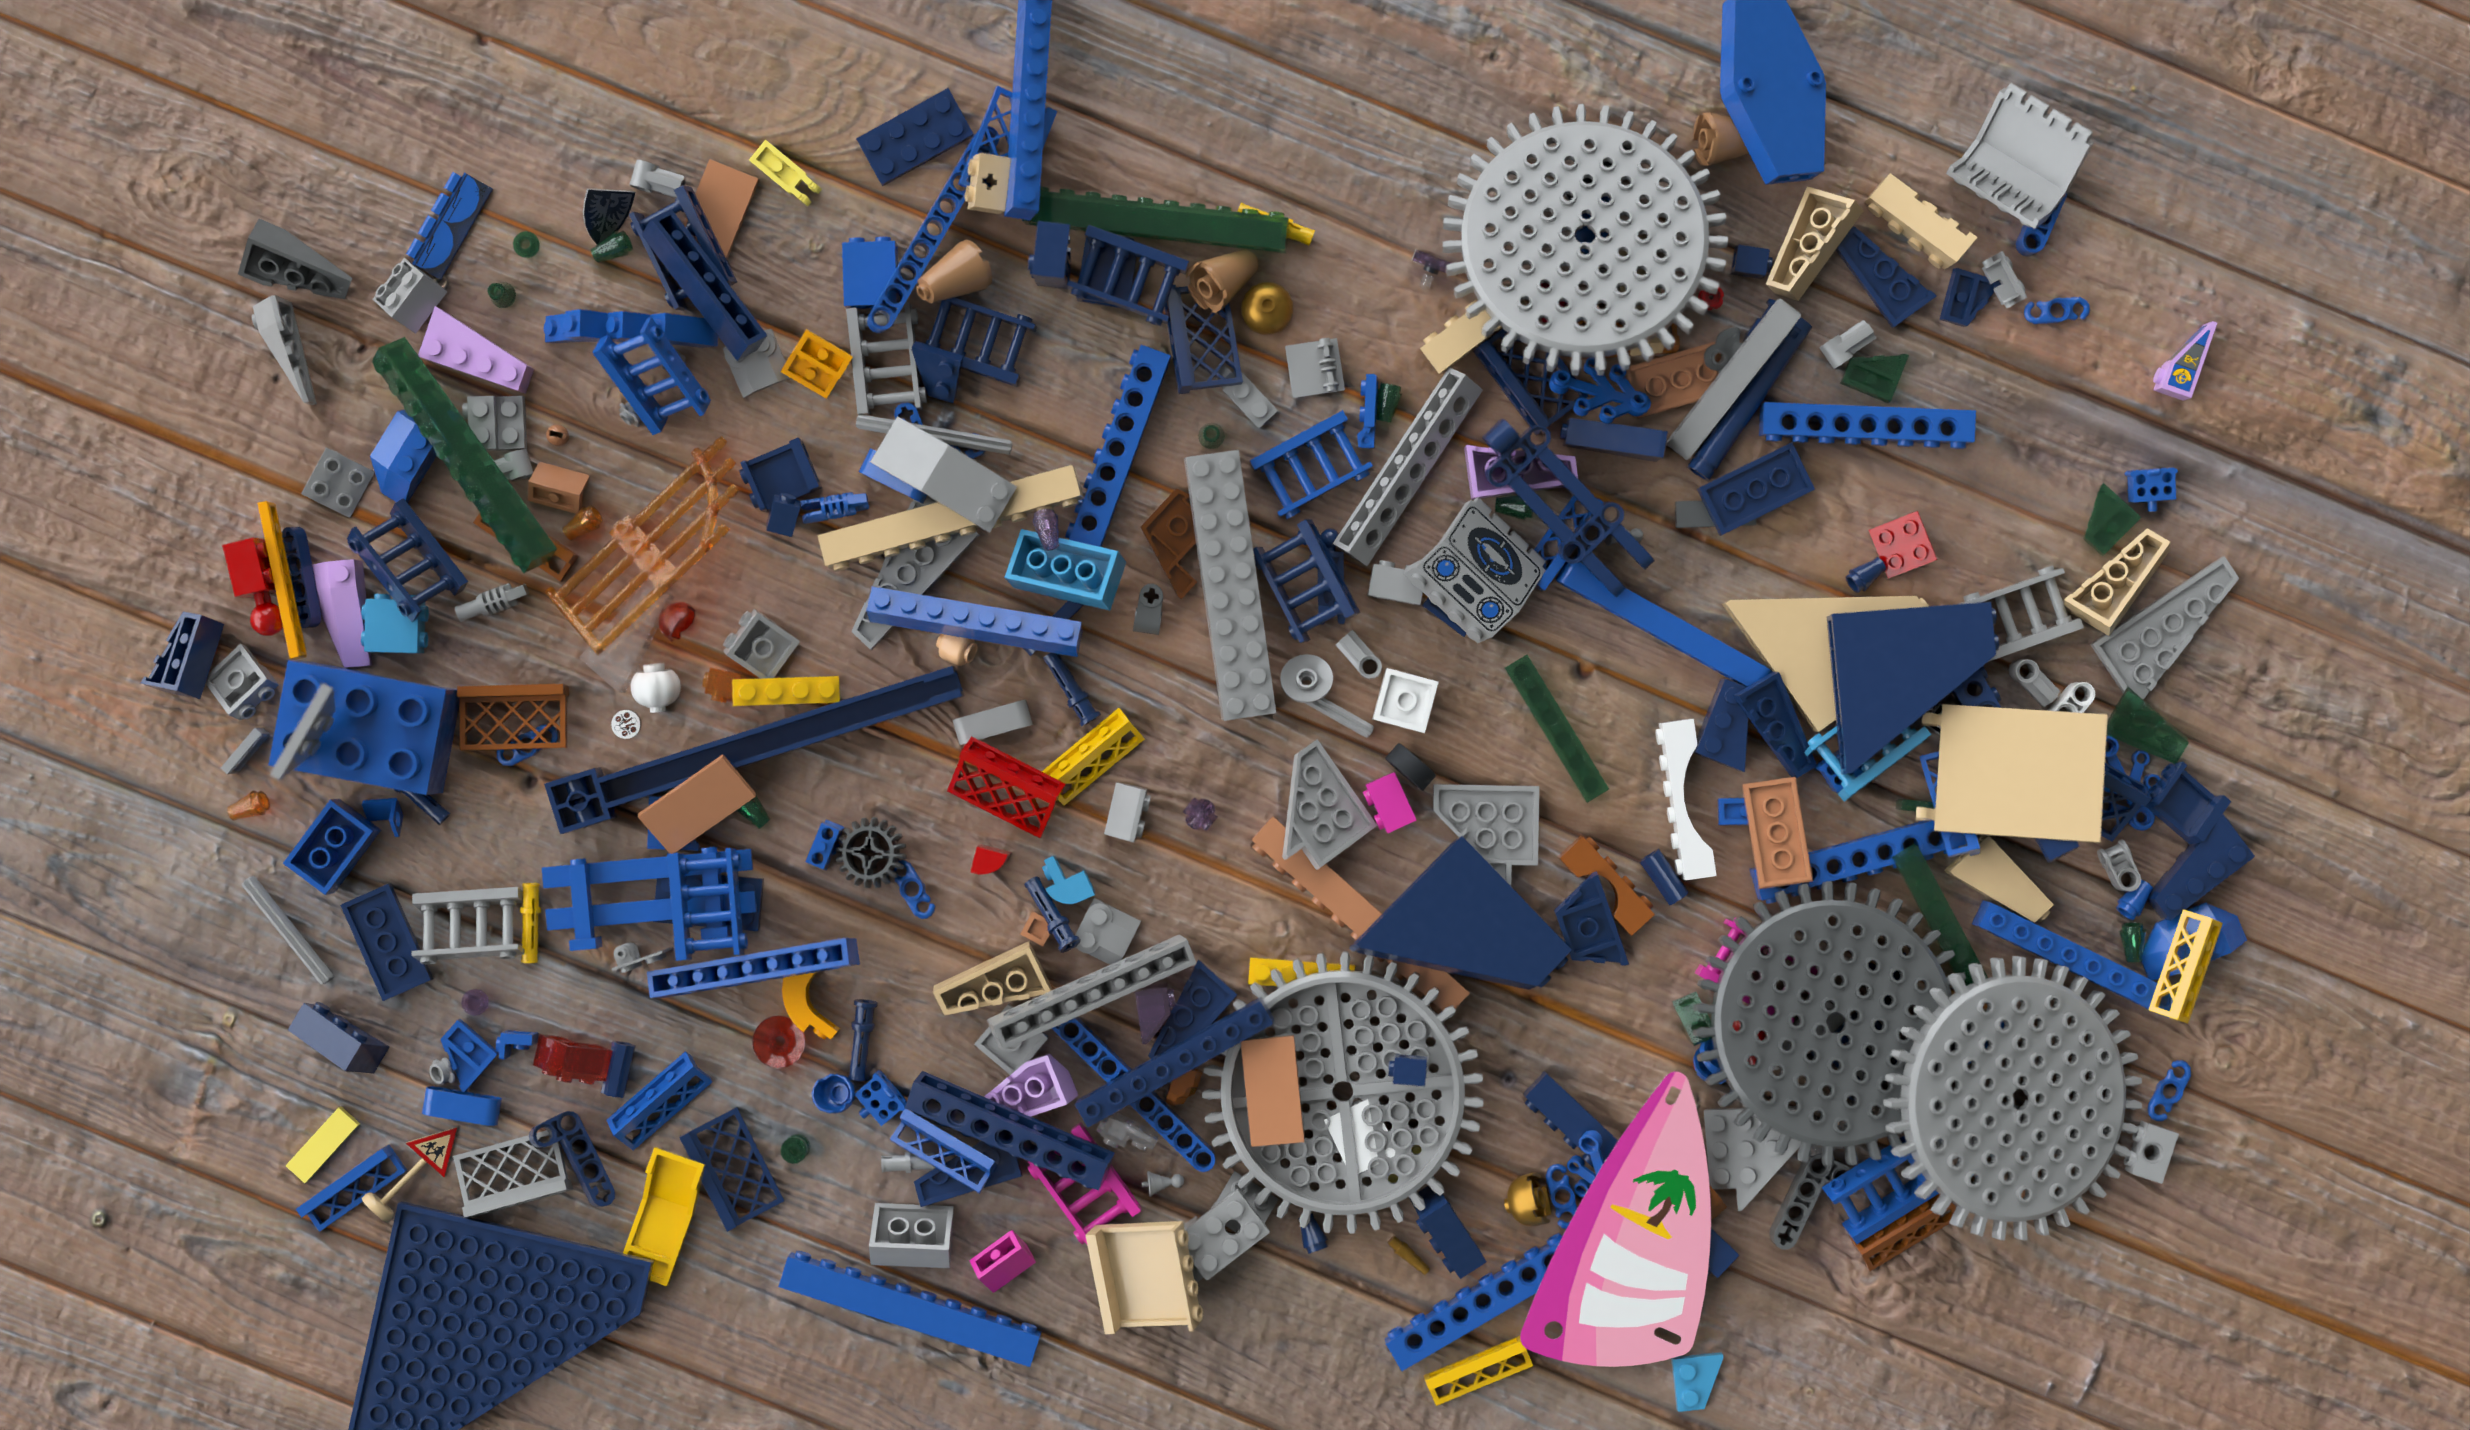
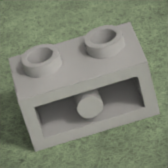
M1380 560L1379 565L1373 564L1367 596L1419 606L1421 605L1423 592L1412 585L1410 580L1403 574L1409 565H1406L1405 569L1394 568L1395 563Z

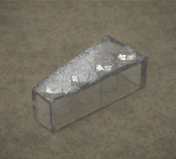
M649 578L579 658L618 693H625L674 596L655 579Z

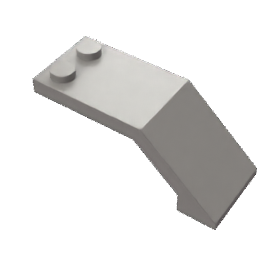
M898 416L870 461L872 464L923 492L989 533L1017 488L1014 484L955 448Z

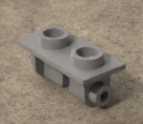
M2003 251L1982 262L1984 266L1982 270L1990 284L1998 280L2001 283L2000 286L1993 289L2001 305L2004 304L2007 309L2027 298L2024 284L2017 279L2013 271L2012 262L2005 256Z

